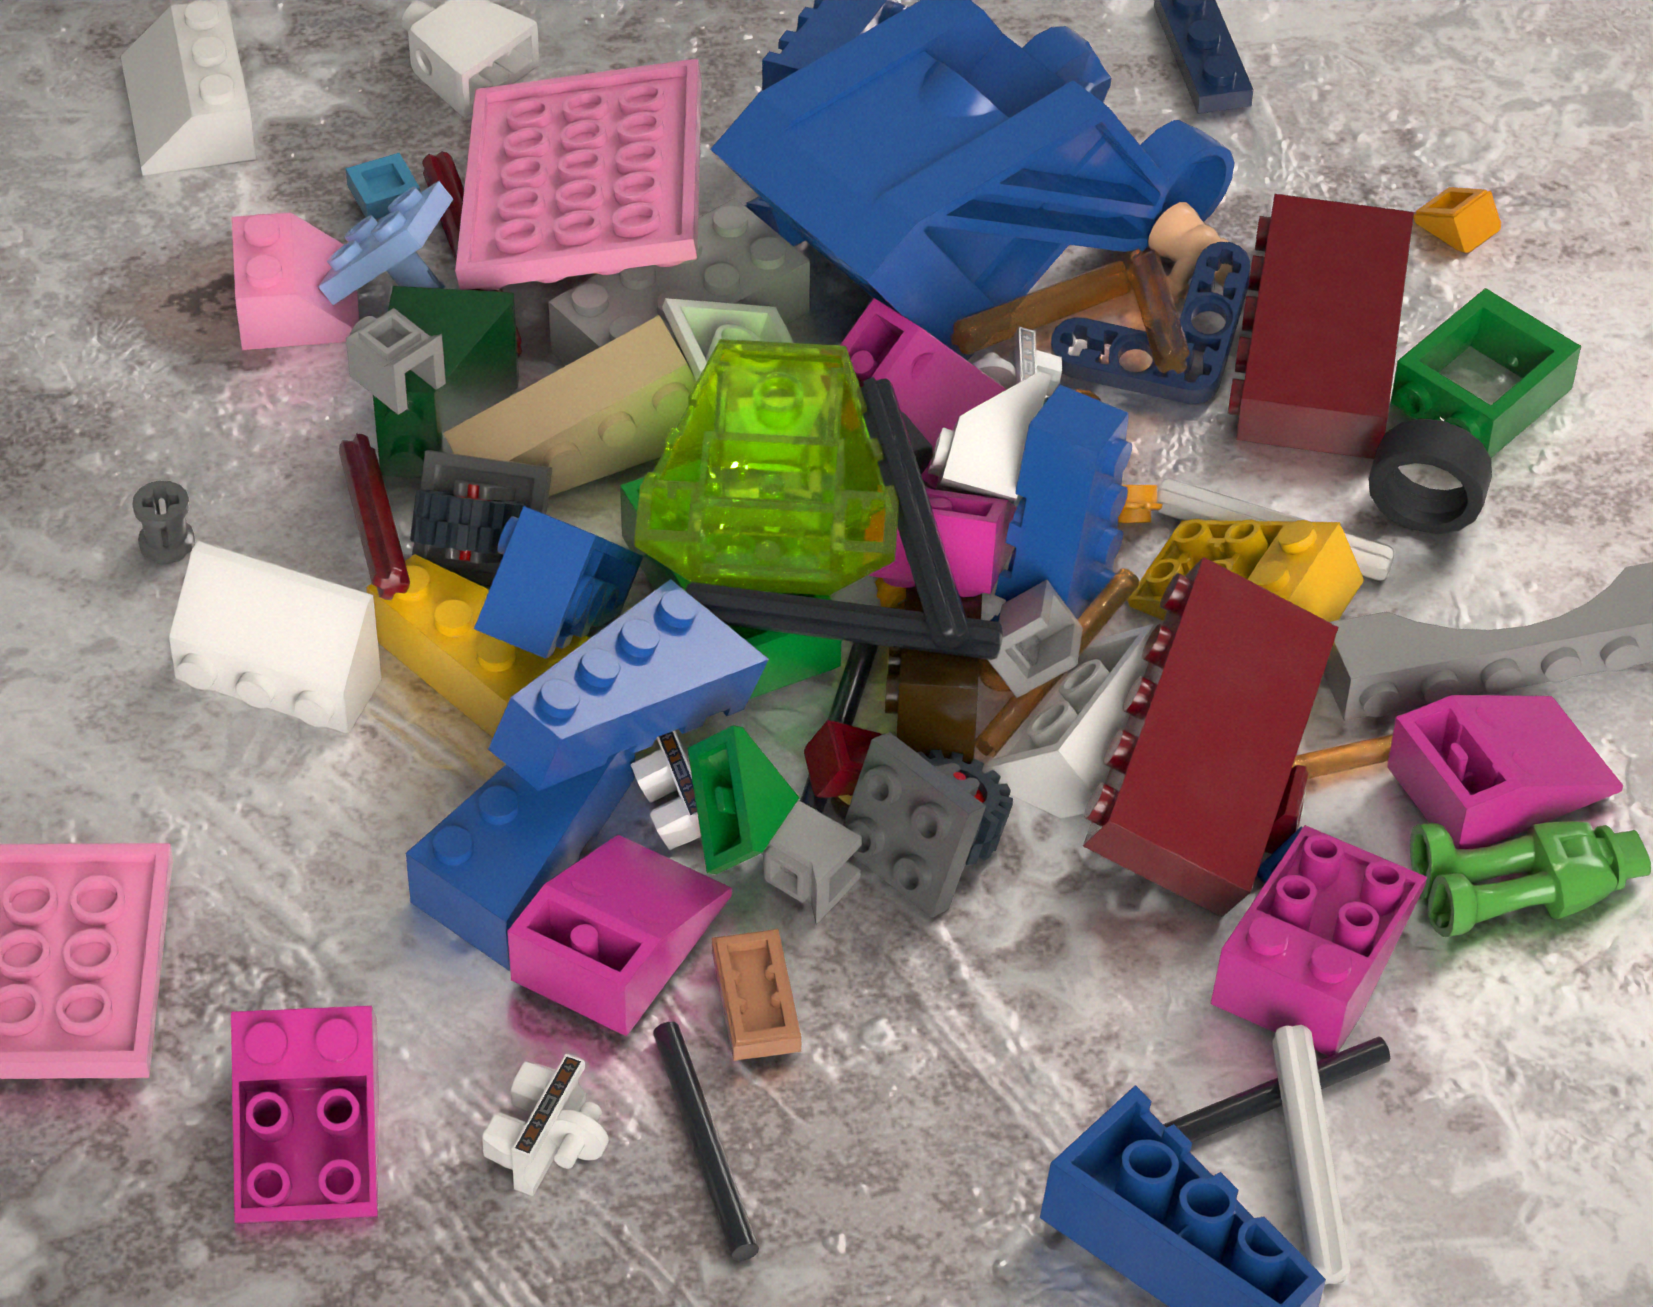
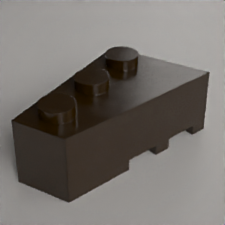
M916 586L906 588L905 610L923 612ZM982 594L973 597L960 596L966 618L981 619ZM889 647L885 713L898 714L897 738L916 753L922 751L927 757H929L931 750H941L944 758L950 759L952 752L963 754L962 762L971 764L975 753L980 658Z

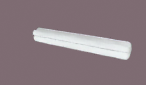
M1171 478L1163 481L1157 494V503L1162 504V509L1158 512L1179 520H1305ZM1344 532L1362 576L1377 581H1384L1393 564L1394 549L1390 545Z
M1286 1025L1276 1030L1272 1043L1306 1257L1326 1279L1325 1285L1329 1283L1339 1284L1346 1281L1347 1274L1350 1271V1262L1312 1032L1304 1025L1293 1027Z

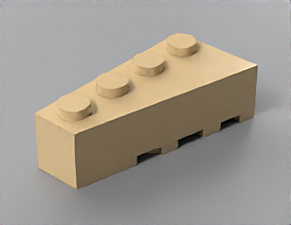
M660 315L443 434L454 454L552 467L549 496L676 452L692 443L723 433L715 421L685 358Z

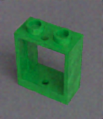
M1484 288L1397 360L1390 403L1412 418L1442 421L1441 417L1445 422L1467 430L1482 442L1492 458L1573 388L1581 345L1487 288ZM1470 346L1522 378L1492 405L1439 373Z

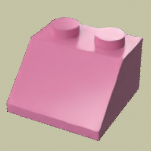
M291 212L232 217L235 300L242 350L346 342V338L350 335L351 330L360 321L357 290L332 305L318 287L332 268L327 260L344 244Z

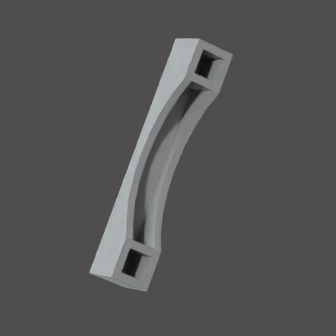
M1653 562L1625 567L1610 586L1586 604L1559 617L1527 626L1493 630L1456 629L1417 622L1387 611L1332 621L1330 623L1339 628L1323 674L1344 721L1367 716L1379 717L1393 711L1425 706L1451 695L1500 694L1514 688L1546 682H1563L1572 677L1609 670L1621 671L1631 666L1653 662Z

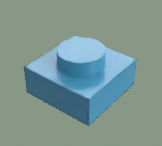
M400 153L345 168L347 186L365 218L370 215L374 219L386 216L390 213L388 206L398 196L414 186L421 193L418 183Z

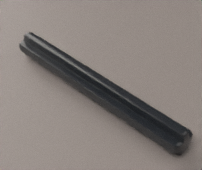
M874 377L868 378L864 381V386L857 390L856 395L932 641L938 648L951 647L955 649L962 646L963 641L970 637V627L893 385L888 379L876 380Z
M696 582L689 583L685 590L728 626L987 660L997 659L1002 645V625L996 621L967 618L971 633L970 637L963 641V645L955 649L951 647L938 648L932 641L924 612Z

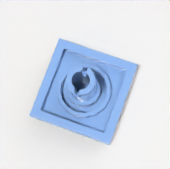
M437 181L421 193L414 186L398 196L388 206L390 213L380 220L376 221L370 215L358 222L344 236L348 243L339 248L327 260L332 268L318 286L319 289L334 305L385 271L388 272L398 286L445 288L443 282L438 280L416 251L422 248L453 200L452 196L440 181Z

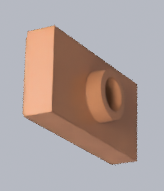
M779 929L712 938V956L733 1061L801 1052L802 1037Z

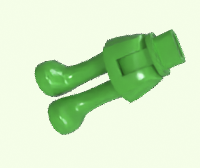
M1567 821L1534 824L1527 828L1525 836L1475 849L1455 848L1453 839L1444 826L1433 822L1414 826L1410 835L1409 847L1412 871L1427 877L1420 898L1422 900L1429 899L1428 916L1434 930L1442 937L1468 933L1476 923L1533 905L1544 904L1552 919L1566 917L1598 903L1613 891L1623 889L1627 879L1649 876L1651 873L1650 857L1637 831L1631 830L1614 833L1607 825L1597 826L1593 831L1591 824L1588 822ZM1527 873L1528 875L1492 884L1472 885L1510 874Z

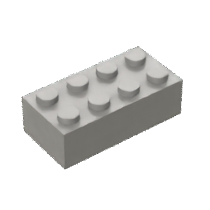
M733 198L698 218L696 260L684 261L672 267L651 265L624 269L613 275L596 274L549 300L551 353L567 366L660 315L685 358L662 309L665 298L772 306L777 308L784 324L787 325L809 312L810 260L739 200Z

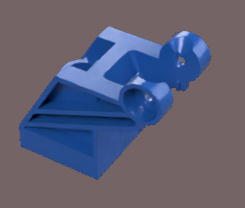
M920 0L759 92L710 149L807 243L871 297L920 326L967 361L1069 245L1121 252L1136 250L1141 254L1148 246L1149 235L1154 224L1173 205L1179 202L1188 203L1198 213L1203 222L1210 217L1225 197L1233 178L1235 164L1232 153L1228 148L1202 130L1190 126L1181 120H1173L1156 129L1140 145L1113 111L1104 104L1112 78L1104 69L1100 59L1087 40L1066 26L1050 27L1035 35L1021 48L1003 34L986 12L971 0Z

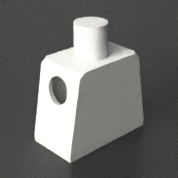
M417 0L411 3L403 14L402 27L408 31L410 61L414 73L463 117H467L473 112L475 89L513 84L539 66L537 22L491 1L448 0L434 9L425 2Z

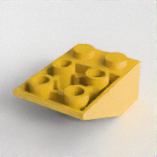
M1191 519L1180 522L1129 595L1127 601L1130 607L1164 621L1167 611L1160 607V602L1168 584L1177 573L1186 576L1205 557L1314 615L1332 622L1340 619L1364 582V578L1340 522Z

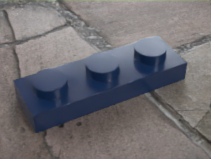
M1154 0L1155 11L1197 113L1251 107L1254 89L1216 0Z

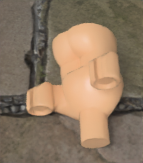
M1179 202L1168 208L1154 224L1148 239V245L1154 253L1170 258L1175 262L1170 275L1161 283L1160 290L1176 304L1179 303V298L1186 299L1190 287L1188 281L1193 276L1197 259L1202 250L1213 243L1229 242L1227 239L1221 238L1214 228L1205 224L1200 219L1198 213L1186 202ZM1222 264L1219 271H1215V281L1222 288L1226 276L1232 272V266L1229 264Z

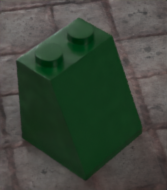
M407 286L392 287L388 311L395 308L430 337L442 334L446 384L436 390L412 370L405 373L408 409L399 415L373 395L379 466L382 476L422 478L425 451L453 453L443 434L444 432L510 397L518 388L519 369L514 293Z

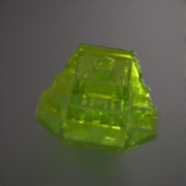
M720 339L688 397L689 405L677 428L672 427L664 441L665 450L652 473H647L640 486L634 537L635 547L690 582L778 593L831 595L894 562L896 556L899 500L894 485L886 487L884 485L877 463L883 459V453L878 438L870 439L863 418V413L867 412V406L846 346Z

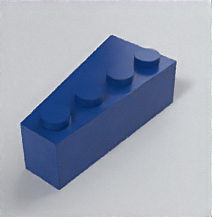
M629 749L609 756L605 765L540 791H537L509 766L505 765L406 852L410 903L510 971L507 931L543 885L580 860V853L591 836H598L635 779V774L631 767V764L635 762V753L633 754Z
M1136 1085L1050 1163L1040 1219L1167 1306L1319 1307L1326 1282L1323 1275L1265 1216L1254 1218L1237 1200L1239 1190L1221 1172L1212 1175L1191 1154L1192 1142L1174 1124L1166 1128L1150 1112L1152 1101Z

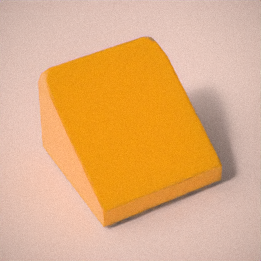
M1448 187L1416 210L1413 217L1417 225L1462 253H1470L1501 229V221L1492 192L1486 189Z

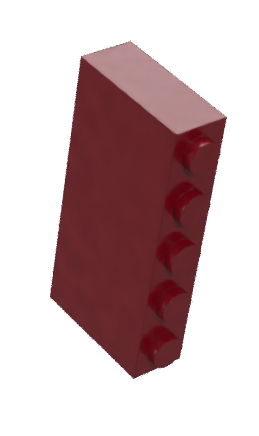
M1274 194L1271 217L1259 216L1255 250L1264 251L1265 256L1253 255L1248 290L1258 291V297L1246 295L1241 331L1252 332V337H1240L1237 350L1235 372L1245 373V380L1233 378L1228 414L1239 416L1236 440L1368 459L1375 458L1377 448L1385 435L1414 212Z
M1203 557L1186 576L1177 573L1168 584L1162 596L1160 607L1165 609L1167 613L1163 624H1158L1144 646L1141 658L1149 662L1144 677L1140 676L1137 678L1124 701L1123 711L1130 714L1125 730L1120 729L1116 733L1106 751L1103 763L1111 768L1105 783L1102 782L1098 785L1086 806L1084 818L1091 821L1083 847L1223 917L1251 893L1339 627Z

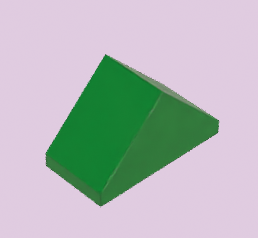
M735 725L687 748L706 872L710 874H719L763 853L799 800V796L745 729Z

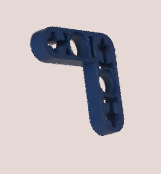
M1232 242L1213 243L1202 250L1197 259L1174 338L1088 318L1073 317L1064 320L1056 326L1051 337V354L1062 357V374L1074 379L1185 404L1207 402L1216 395L1220 387L1248 291L1250 259L1247 252ZM1222 264H1229L1232 266V272L1226 276L1223 295L1214 292L1215 271H1219ZM1211 311L1220 314L1226 323L1220 331L1213 334H1204L1193 327L1192 321L1199 313ZM1077 339L1087 341V349H1082L1079 356L1069 355V347H1073ZM1105 344L1111 345L1109 348L1108 365L1101 364V355H1105ZM1138 349L1147 352L1153 361L1144 371L1130 372L1120 365L1119 359L1125 352ZM1194 349L1204 353L1203 375H1199L1195 383L1185 381V373L1191 370L1193 364Z

